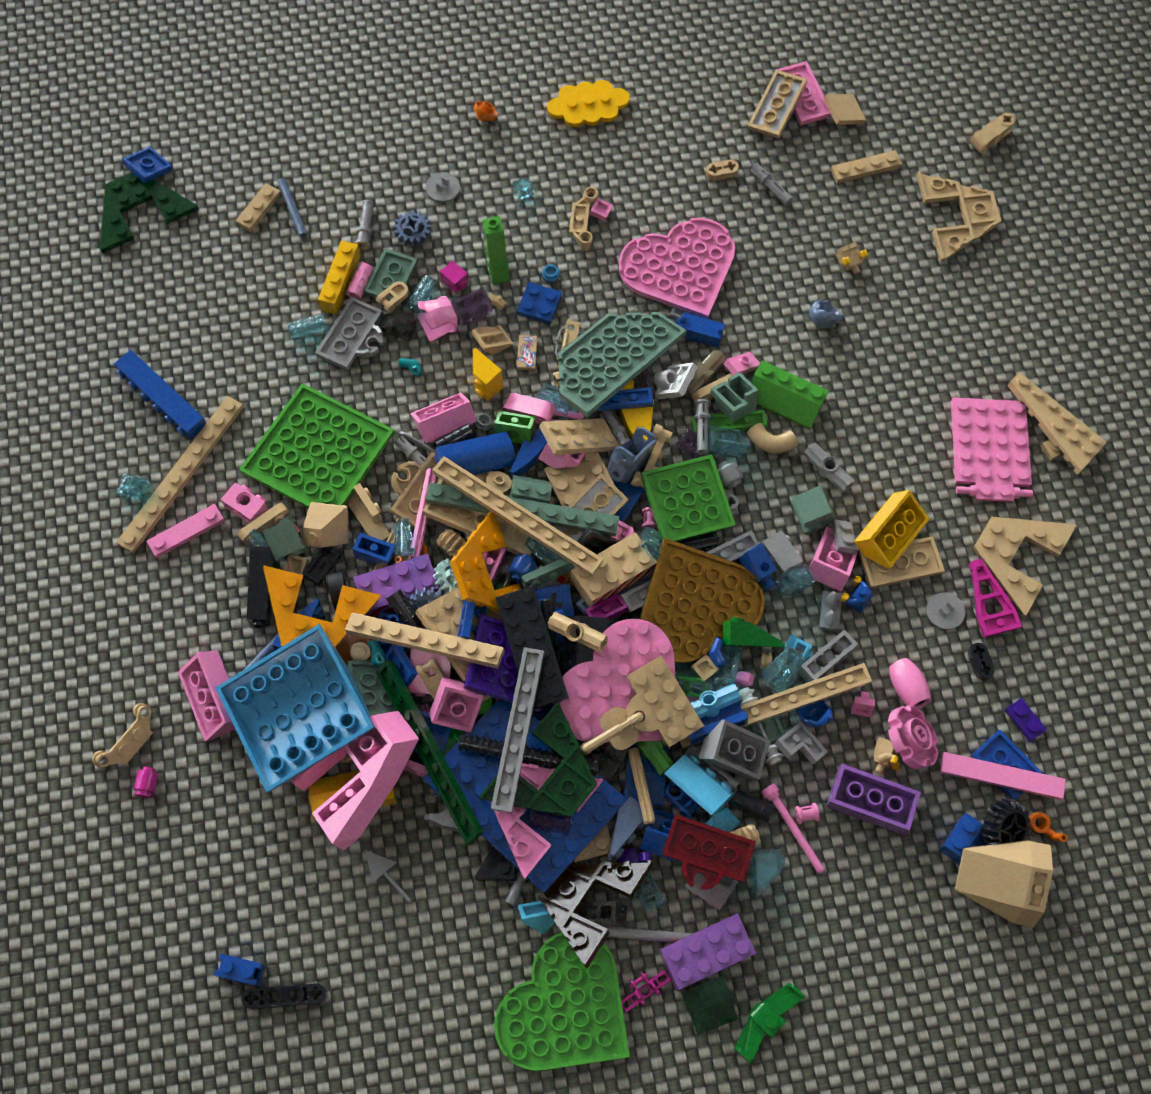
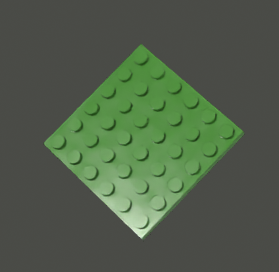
M302 383L245 460L239 471L243 475L308 509L311 502L345 506L354 493L353 487L362 482L394 436L395 430Z

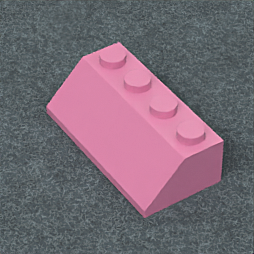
M218 651L198 652L178 671L204 741L208 742L235 730V727L215 688L229 679Z

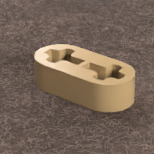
M734 160L710 163L706 169V177L712 181L735 177L738 173V163Z

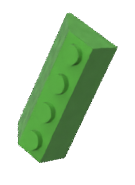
M763 360L751 381L758 389L757 406L811 430L829 390Z

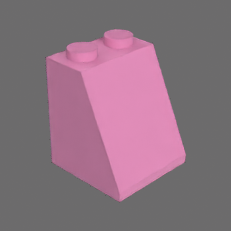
M411 649L410 661L415 669L416 666L428 663V660L435 658L445 677L452 679L453 666L447 657ZM433 670L427 672L429 676L435 674ZM417 674L409 685V692L414 693V696L430 694L424 681Z

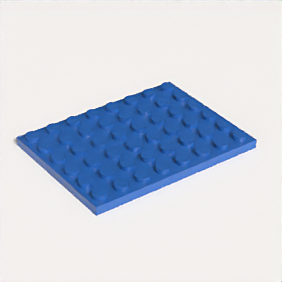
M498 700L473 726L471 733L467 732L465 735L472 734L473 737L478 735V738L484 736V739L489 737L493 741L494 739H497L498 742L503 740L504 743L512 703ZM532 714L526 745L529 746L528 748L534 746L535 749L541 748L543 751L548 749V752H551L550 748L532 735L533 730L541 722ZM458 741L444 758L484 831L481 836L519 870L494 811L491 810L490 802L479 799L481 793L498 774L501 757L498 759L497 756L491 757L489 754L484 756V753L478 755V752L473 754L472 751L465 752L464 749L459 751ZM427 773L422 780L440 796L429 773ZM598 773L595 778H602L603 782L578 813L575 812L571 818L529 809L520 818L521 821L552 845L527 876V879L542 893L549 889L627 801L622 794Z

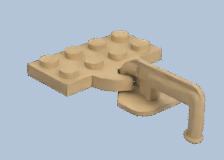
M661 655L626 676L636 695L630 699L627 709L614 707L604 713L600 718V726L604 733L589 742L581 744L580 749L583 754L587 755L600 745L610 741L615 749L624 750L637 742L640 731L653 732L655 730H658L667 747H670L704 725Z

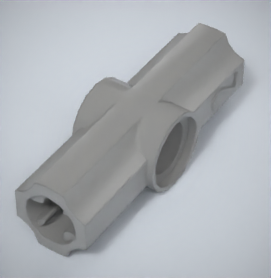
M812 443L804 451L803 455L819 470L821 477L829 479L842 493L846 492L854 484L855 480L839 466L838 460L833 456H829L816 443Z

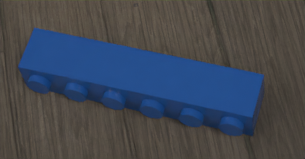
M131 349L114 363L117 368L116 374L122 380L126 379L132 390H138L140 392L139 395L145 402L150 401L153 404L151 405L158 414L162 413L165 415L164 419L170 425L174 424L182 437L186 435L192 440L199 434L206 424L204 417Z

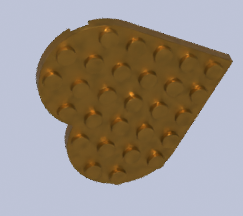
M664 538L640 619L653 623L666 634L673 647L675 663H689L705 655L711 649L715 638L723 639V621H730V617H740L742 621L757 625L764 610V594L754 574L742 565Z

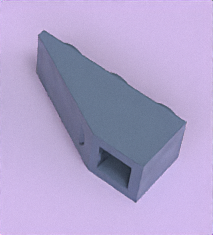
M631 796L618 810L614 819L607 862H611L614 858L618 860L625 851L623 849L626 843L630 845L637 836L635 832L638 829L643 830L646 826L643 821L640 803Z

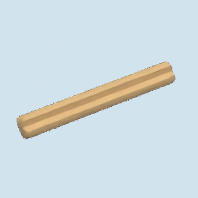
M629 749L628 756L643 821L646 825L655 823V816L639 749Z

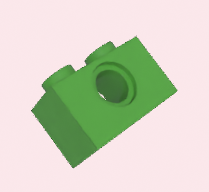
M499 411L494 422L495 434L507 431L513 443L523 444L524 440L532 442L535 435V417Z

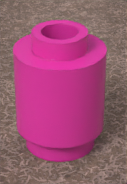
M143 767V770H138L133 789L135 790V796L151 798V795L154 794L159 775L155 772L154 768Z

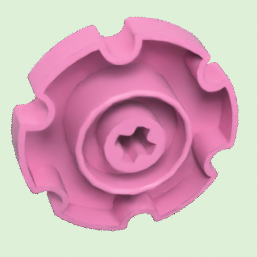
M907 705L894 709L888 719L891 727L888 732L896 753H900L903 762L916 770L933 765L938 758L939 752L936 748V744H938L937 736L930 721L928 722L925 719L924 713L915 706Z

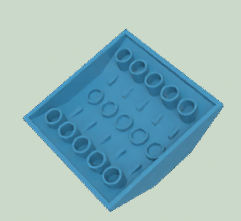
M320 624L215 687L266 793L271 792L375 728L357 684L344 660Z

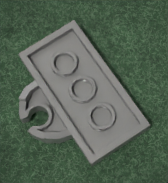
M350 297L316 350V356L348 371L356 357L369 358L378 354L379 348L370 347L369 344L371 342H377L379 346L384 344L382 331L376 326L383 316V310Z

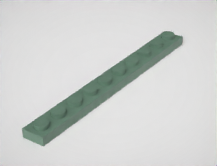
M429 482L425 499L426 503L486 514L490 512L453 486ZM507 496L550 525L585 531L589 527L606 535L616 537L619 516Z

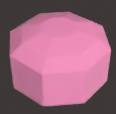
M738 671L734 682L742 687H751L754 675Z

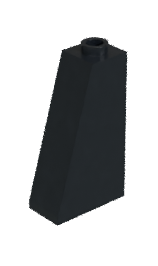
M250 546L247 621L254 628L270 626L271 599L263 571L264 566L276 568L277 560H275L270 546Z

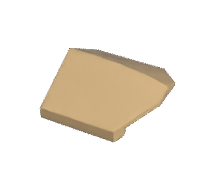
M501 325L496 327H476L471 332L483 351L492 355H496L513 345V342Z

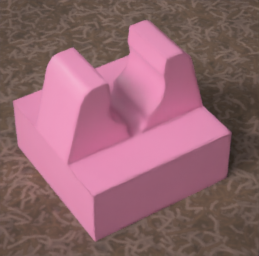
M861 691L860 697L855 696L851 706V714L871 717L875 707V700L869 699V692Z

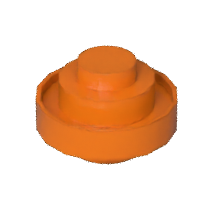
M477 101L473 107L477 119L481 122L495 121L498 116L495 107L487 101Z

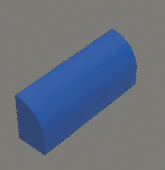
M507 431L436 447L434 456L436 464L445 456L473 475L512 467L515 461L514 448Z

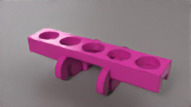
M665 970L649 981L646 978L648 975L643 974V972H640L641 976L635 981L629 980L631 983L629 986L631 988L634 987L635 991L622 1000V1008L625 1013L639 1003L644 1006L645 1002L643 1000L654 992L657 995L660 994L658 989L671 980ZM661 975H665L666 980L662 983L659 982L658 978ZM644 980L646 983L638 989L636 985ZM653 981H656V982H657V984H658L657 987L655 986V984L653 983ZM643 987L649 989V994L646 996L641 993ZM634 995H635V996L637 997V999H638L636 1002L633 1001V999H632V997H633ZM630 1000L632 1005L625 1008L624 1002Z

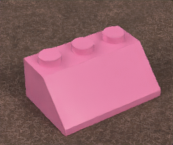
M462 393L410 413L422 439L426 443L435 442L439 437L467 423L471 427L473 423L477 422L470 401Z

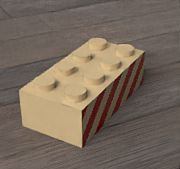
M635 532L597 554L604 560L592 577L575 567L570 571L569 580L586 604L591 607L622 592L652 574L657 561Z

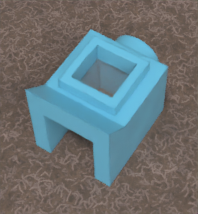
M792 633L780 657L801 666L812 657L813 652L810 651L812 645L797 638Z

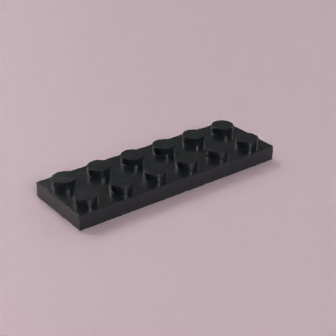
M534 585L495 597L518 674L524 647L544 650L545 652L533 711L555 704L557 701L568 700V693Z

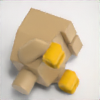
M854 242L841 247L835 255L843 269L846 271L852 269L854 275L861 272L858 266L868 256L866 249L859 252L857 244Z
M881 737L878 738L875 746L874 763L877 765L875 772L883 774L884 768L889 769L890 766L898 771L900 763L898 762V756L895 755L896 751L890 740Z

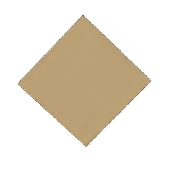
M826 94L823 98L836 125L865 123L866 118L854 94Z

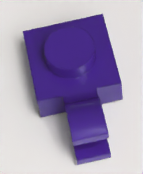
M636 848L624 849L623 854L618 860L616 859L617 863L624 861L647 863L648 860H651L653 863L651 852L638 854Z

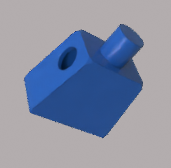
M762 543L745 552L737 560L739 565H742L754 574L757 583H763L767 591L777 585L771 576L777 569Z

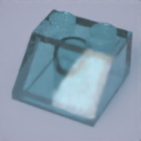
M780 849L755 850L750 859L753 900H757L780 874L782 868L785 867L784 855L780 854Z

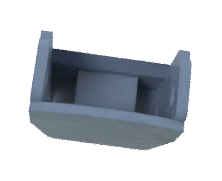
M637 427L632 438L624 446H616L614 448L608 465L609 475L614 481L626 483L634 476L636 471L643 468L658 441L655 439V435L644 427ZM643 435L647 436L648 440H645Z

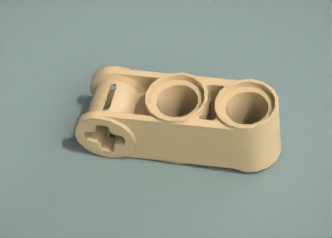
M1011 113L1002 114L984 128L975 132L969 139V142L981 154L1002 138L1009 135L1012 129L1011 126L1015 122V117Z

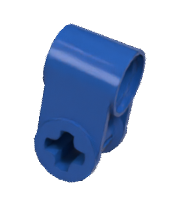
M674 782L667 786L665 790L667 802L675 807L683 817L692 819L693 813L701 806ZM672 788L677 789L679 796H671L669 790Z

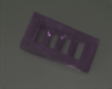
M687 428L675 446L695 458L703 457L704 455L697 454V434L690 428ZM708 443V450L710 452L707 455L712 454L714 456L718 449Z

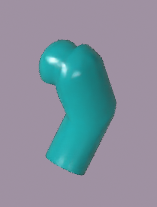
M399 358V367L408 368L414 376L421 375L422 367L416 359Z
M372 639L367 642L372 650L371 662L374 666L380 667L385 662V653L379 642Z

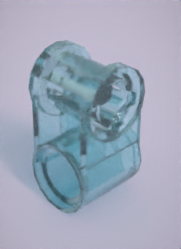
M122 474L119 488H116L115 493L125 498L148 501L155 489L146 478Z

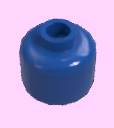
M526 553L516 555L508 569L512 575L511 579L517 583H522V576L536 570L537 564L535 559Z

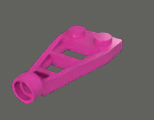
M983 559L970 562L968 566L972 574L976 618L983 638L1020 629L1022 624L1015 607L987 566H985ZM988 581L994 592L983 595L980 589V582ZM994 598L1000 603L1003 611L989 615L986 612L985 602Z

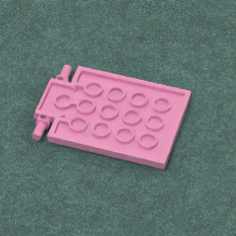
M952 398L951 415L955 484L970 485L969 487L957 486L956 494H969L976 501L1014 502V499H1019L1020 497L1032 498L1033 490H1020L1018 488H1030L1032 485L1025 403L1012 400Z

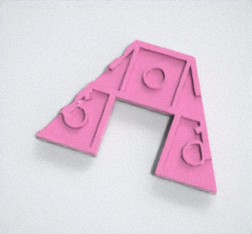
M522 763L520 776L539 790L555 769ZM595 778L597 786L587 797V799L583 802V804L579 807L576 813H578L581 810V808L585 805V803L589 800V798L593 795L596 789L603 782L602 778ZM514 807L512 814L494 811L523 878L526 879L552 845L520 820L527 809Z

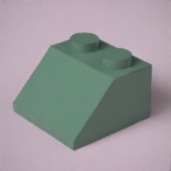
M512 475L510 497L549 504L552 485L550 481Z

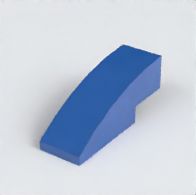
M539 427L532 442L524 440L510 469L511 480L512 475H524L540 460L538 458L547 441Z

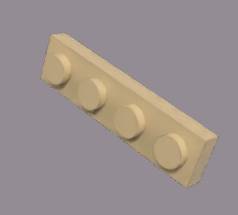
M896 150L833 165L831 172L838 184L901 168L902 163Z

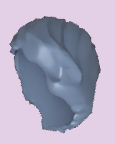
M829 300L816 301L809 310V317L812 323L821 329L829 328L844 319V315L842 313L839 314L838 311L836 312Z

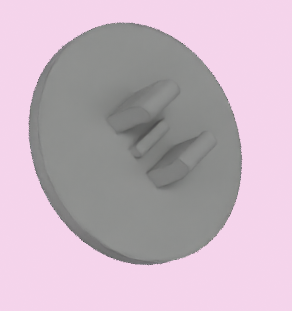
M447 172L436 173L427 180L426 193L436 202H449L455 199L460 192L459 180Z
M945 592L938 593L928 601L926 614L929 621L937 628L951 630L963 622L965 607L957 596Z

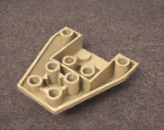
M1021 841L963 848L955 890L1013 924L1034 928L1045 912L1053 875L1051 845L1034 841Z

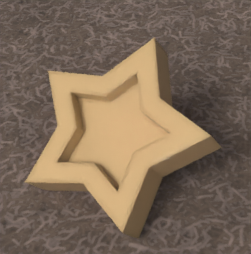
M489 294L490 304L497 306L500 310L508 305L501 295Z

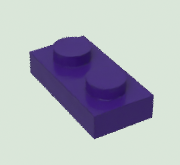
M1022 698L1004 710L1029 742L1047 730Z

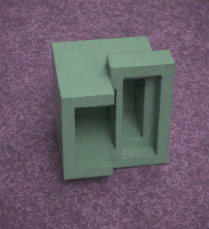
M740 372L729 377L728 383L725 381L711 388L710 394L715 398V406L732 423L756 410L758 389Z
M821 485L792 497L791 502L805 535L823 528V526L832 523L834 519L837 520L829 498Z
M291 516L279 520L280 524L263 531L275 560L290 553H293L295 556L306 551L305 547L307 545L302 543L294 525L296 520L295 518L292 519Z

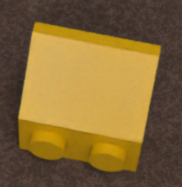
M474 348V392L479 398H484L488 402L503 388L502 370L477 348Z

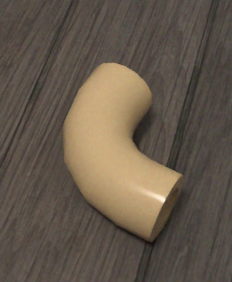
M758 423L747 431L750 440L759 449L768 453L780 454L798 446L797 438L790 430L780 435H772L762 423Z

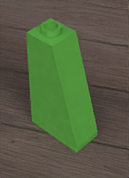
M496 216L482 219L485 258L492 284L510 282L505 235L501 218Z

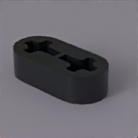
M982 643L973 644L968 650V656L974 674L979 680H988L994 674V666L988 649ZM976 648L978 651L982 652L980 658L978 654H974ZM982 665L984 669H988L986 675L984 672L980 671L982 669Z

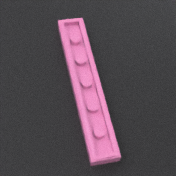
M947 752L942 754L940 773L1058 800L1064 798L1066 780L1064 778Z

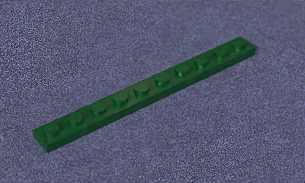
M386 660L376 671V674L395 710L400 712L418 736L419 740L415 748L466 845L472 844L484 831L393 660Z

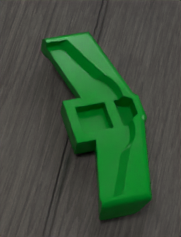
M787 983L761 1003H757L750 1011L749 1018L734 1049L751 1064L764 1035L767 1034L772 1039L786 1022L780 1015L806 996L793 984Z

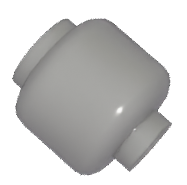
M726 460L718 465V473L723 488L728 487V489H731L742 483L743 473L736 462L729 463Z

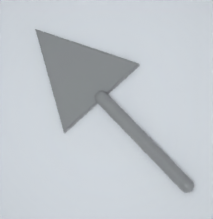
M365 850L372 882L374 883L384 875L405 900L410 903L411 899L387 873L397 862Z

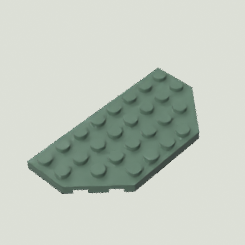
M641 312L626 313V315L615 316V313L606 314L558 353L560 398L586 417H589L686 335V330L660 312H652L651 315H641Z

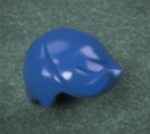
M825 700L796 709L801 721L806 726L812 728L821 727L833 721L832 710Z

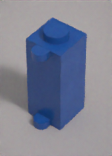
M683 312L681 319H677L676 324L686 330V335L683 338L719 348L724 332V323Z

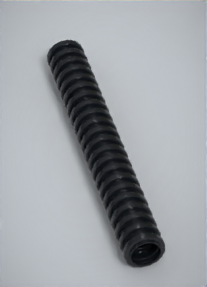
M463 732L460 736L458 748L459 751L464 749L465 752L472 751L473 754L478 752V755L484 753V756L489 754L491 757L497 756L500 759L504 743L503 740L498 742L497 739H494V741L489 737L484 739V736L478 738V735L473 737L472 734L465 735ZM526 745L523 764L529 762V764H539L543 768L548 766V769L551 767L556 769L563 759L552 750L548 752V749L543 751L541 748L535 749L534 746L528 748L529 746ZM584 757L595 778L599 766L598 759L593 761L592 758L588 760Z

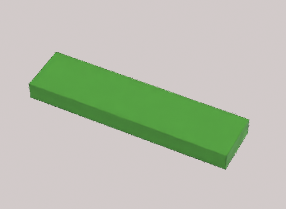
M765 410L753 411L733 423L724 414H713L708 423V434L748 431L758 423H762L767 429ZM692 416L693 434L697 436V423L694 420V416Z

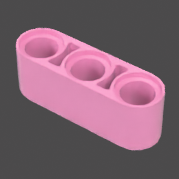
M510 393L502 411L534 416L535 423L541 424L551 420L556 407L551 402Z

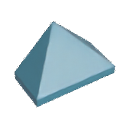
M726 807L715 814L706 825L731 832L741 822Z
M540 901L518 905L522 922L542 934L555 923Z

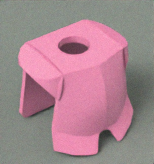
M441 296L436 300L418 301L419 309L426 312L419 313L417 317L430 342L447 333L457 332L458 318L448 297Z

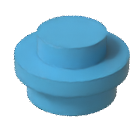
M549 264L542 270V277L548 282H554L560 276L559 269L555 265Z

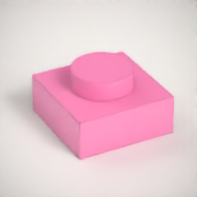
M597 198L590 211V215L605 222L613 205Z

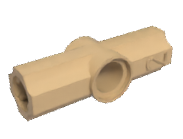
M554 612L549 618L548 628L566 636L570 641H577L598 652H602L606 648L608 636L590 628L585 623H579L557 612ZM577 628L580 629L579 637L576 635Z

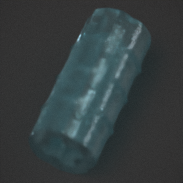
M426 275L422 278L407 302L408 309L415 313L422 311L418 307V301L429 300L437 286L435 279Z
M322 314L287 323L291 339L327 329Z

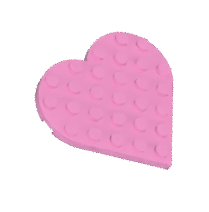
M691 218L690 221L680 222L675 225L667 236L662 234H645V237L631 240L620 254L619 274L624 284L634 293L708 319L732 265L735 243L730 237L729 231L720 223L706 218Z
M626 619L611 625L603 632V634L608 636L606 648L602 652L594 650L593 661L578 664L564 674L563 680L569 699L559 703L576 739L589 742L604 733L600 726V718L604 713L614 707L627 709L630 699L636 695L626 678L630 673L662 655L675 677L674 651L671 642L666 634L653 623L641 619ZM658 730L653 732L640 731L637 741L663 740Z

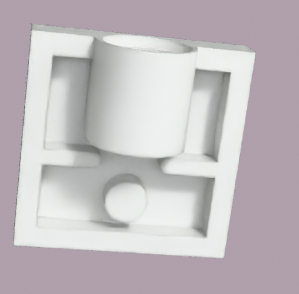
M693 362L672 365L667 370L656 372L654 382L657 389L654 396L657 399L682 397L686 393L690 381L694 378L698 366Z

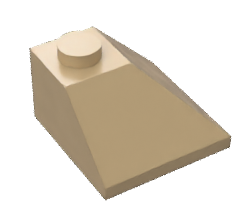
M311 502L303 526L304 543L307 546L320 548L347 544L349 542L348 506Z

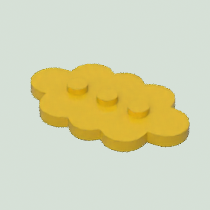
M598 80L593 84L581 82L576 87L566 85L559 90V97L548 102L547 113L551 118L564 119L565 124L570 127H579L583 124L594 126L600 121H614L618 117V110L628 106L630 95L625 89H613L612 84L606 80Z

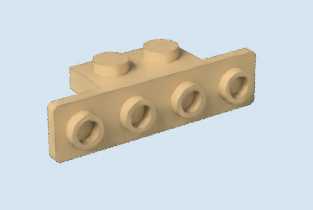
M360 483L353 487L354 493L347 502L348 506L367 535L383 541L388 539L390 533L381 521L380 513L382 511L379 505L371 501L370 498L372 496L367 488L363 489Z

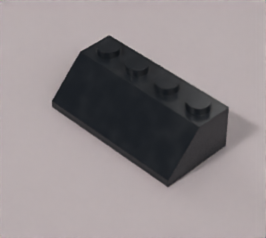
M566 616L579 623H585L590 628L601 633L610 627V618ZM579 628L576 629V635L578 637L580 635ZM563 635L562 677L574 666L593 661L594 649L577 641H570Z

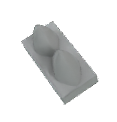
M835 591L822 592L819 618L820 630L839 631L842 593Z

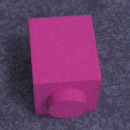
M453 260L440 271L441 281L454 293L465 289L469 283L468 273Z

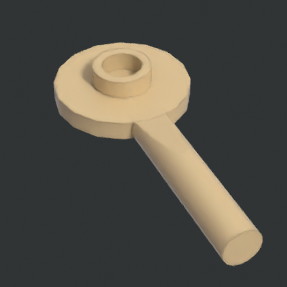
M494 471L487 475L485 483L504 495L510 490L512 481L507 474ZM499 517L500 523H506L505 520Z

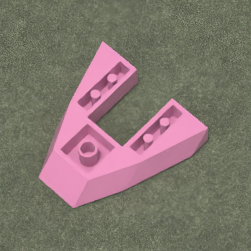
M399 711L372 715L371 719L375 727L374 729L290 779L292 784L305 791L349 754L361 772L312 813L331 843L343 851L362 835L397 783L419 740Z

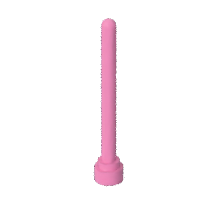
M774 783L762 790L761 793L765 799L768 798L775 805L818 873H823V865L778 797L780 794L776 784Z

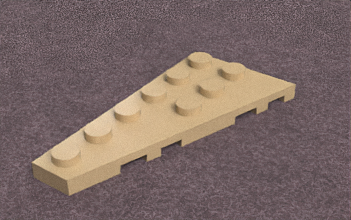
M1020 372L1007 385L1021 403H1025L1029 408L1028 413L1031 417L1035 416L1040 422L1038 426L1052 444L1060 448L1065 454L1063 458L1067 462L1070 461L1075 467L1074 472L1077 475L1107 443Z

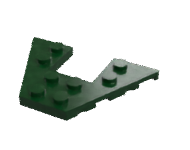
M132 172L105 184L100 250L103 254L135 239L121 213L149 200H154L167 224L194 213L199 208L197 204L156 180H151L144 184Z
M557 701L533 730L532 735L563 760L539 790L520 776L514 807L571 818L597 786V782L581 752L578 741L560 707V703ZM497 775L479 796L480 800L492 802Z

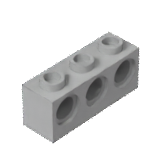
M843 630L802 664L797 673L806 683L822 678L854 652L858 643Z

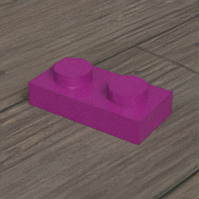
M617 593L585 609L584 613L586 617H602L612 620L629 610L628 605L620 594Z

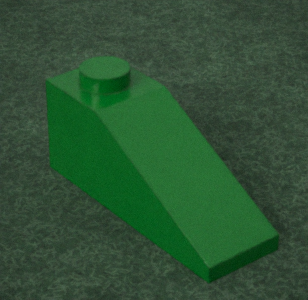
M730 617V621H723V640L725 641L723 645L785 647L784 642L751 622L742 621L740 617Z

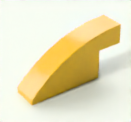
M634 380L630 381L621 390L633 389ZM653 407L619 410L622 423L627 428V434L630 439L637 427H644L651 431ZM643 435V438L648 440L647 436Z

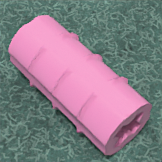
M361 262L355 270L356 272L346 291V295L349 298L354 297L361 300L364 289L374 271L371 265Z

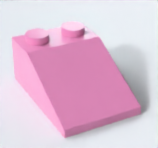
M826 526L806 577L842 592L850 577L859 548L857 547L855 555L836 552L833 530Z

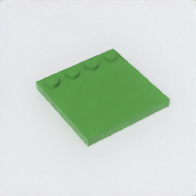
M712 454L641 472V479L661 540L666 538L678 542L736 525Z

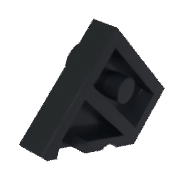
M492 846L476 873L475 879L477 881H516L517 868Z

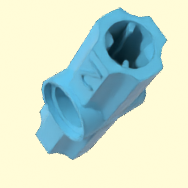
M731 684L716 692H703L698 700L691 702V705L699 718L704 716L715 717L719 714L720 709L740 701L741 696L736 685Z

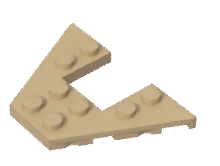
M917 171L916 177L924 204L958 200L965 225L933 229L932 234L940 262H943L1000 225L1002 220L993 191L982 190L972 185L971 187L960 185V182L942 179L940 176L931 177L921 174V171Z
M991 517L974 545V552L983 559L985 566L993 573L996 581L1002 590L1008 594L1009 600L1013 601L1020 610L1023 618L1030 610L1043 584L1009 566L1023 539L1059 557L1076 527L1075 524Z

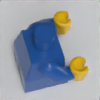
M856 576L853 584L858 587H855L850 596L848 593H844L841 596V601L861 614L872 599L873 593L870 587L859 576Z

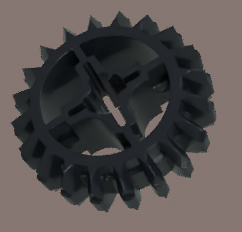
M1013 799L996 800L995 805H990V811H986V817L982 818L984 824L980 826L983 828L980 835L983 836L982 842L986 846L1025 841L1026 836H1029L1027 833L1028 829L1031 828L1028 825L1031 821L1028 817L1029 812L1026 811L1025 806Z

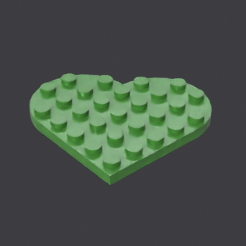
M562 933L552 936L543 944L534 958L531 972L532 981L521 983L511 989L497 1008L494 1032L502 1053L516 1066L530 1071H545L630 1058L617 968L611 951L603 943L586 969Z

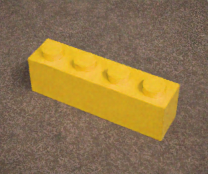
M341 240L318 298L321 311L338 315L361 257L358 244Z

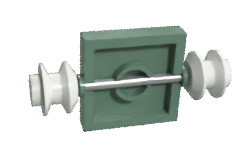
M746 687L739 691L742 699L740 706L759 699L758 697H753L754 689ZM778 716L744 727V729L770 741L766 754L768 759L765 763L774 765L782 761L781 757L784 754L779 753V748L773 744L785 734Z

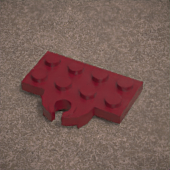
M675 814L662 855L682 862L681 872L683 879L690 887H693L695 884L694 875L696 873L703 874L705 882L700 886V891H705L715 887L723 876L743 883L756 841Z

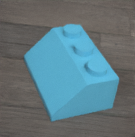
M684 754L666 771L665 775L711 816L717 814L735 795L731 791L733 788L725 781L720 782L716 778L717 774L711 768L703 767L700 764L702 761L696 755Z

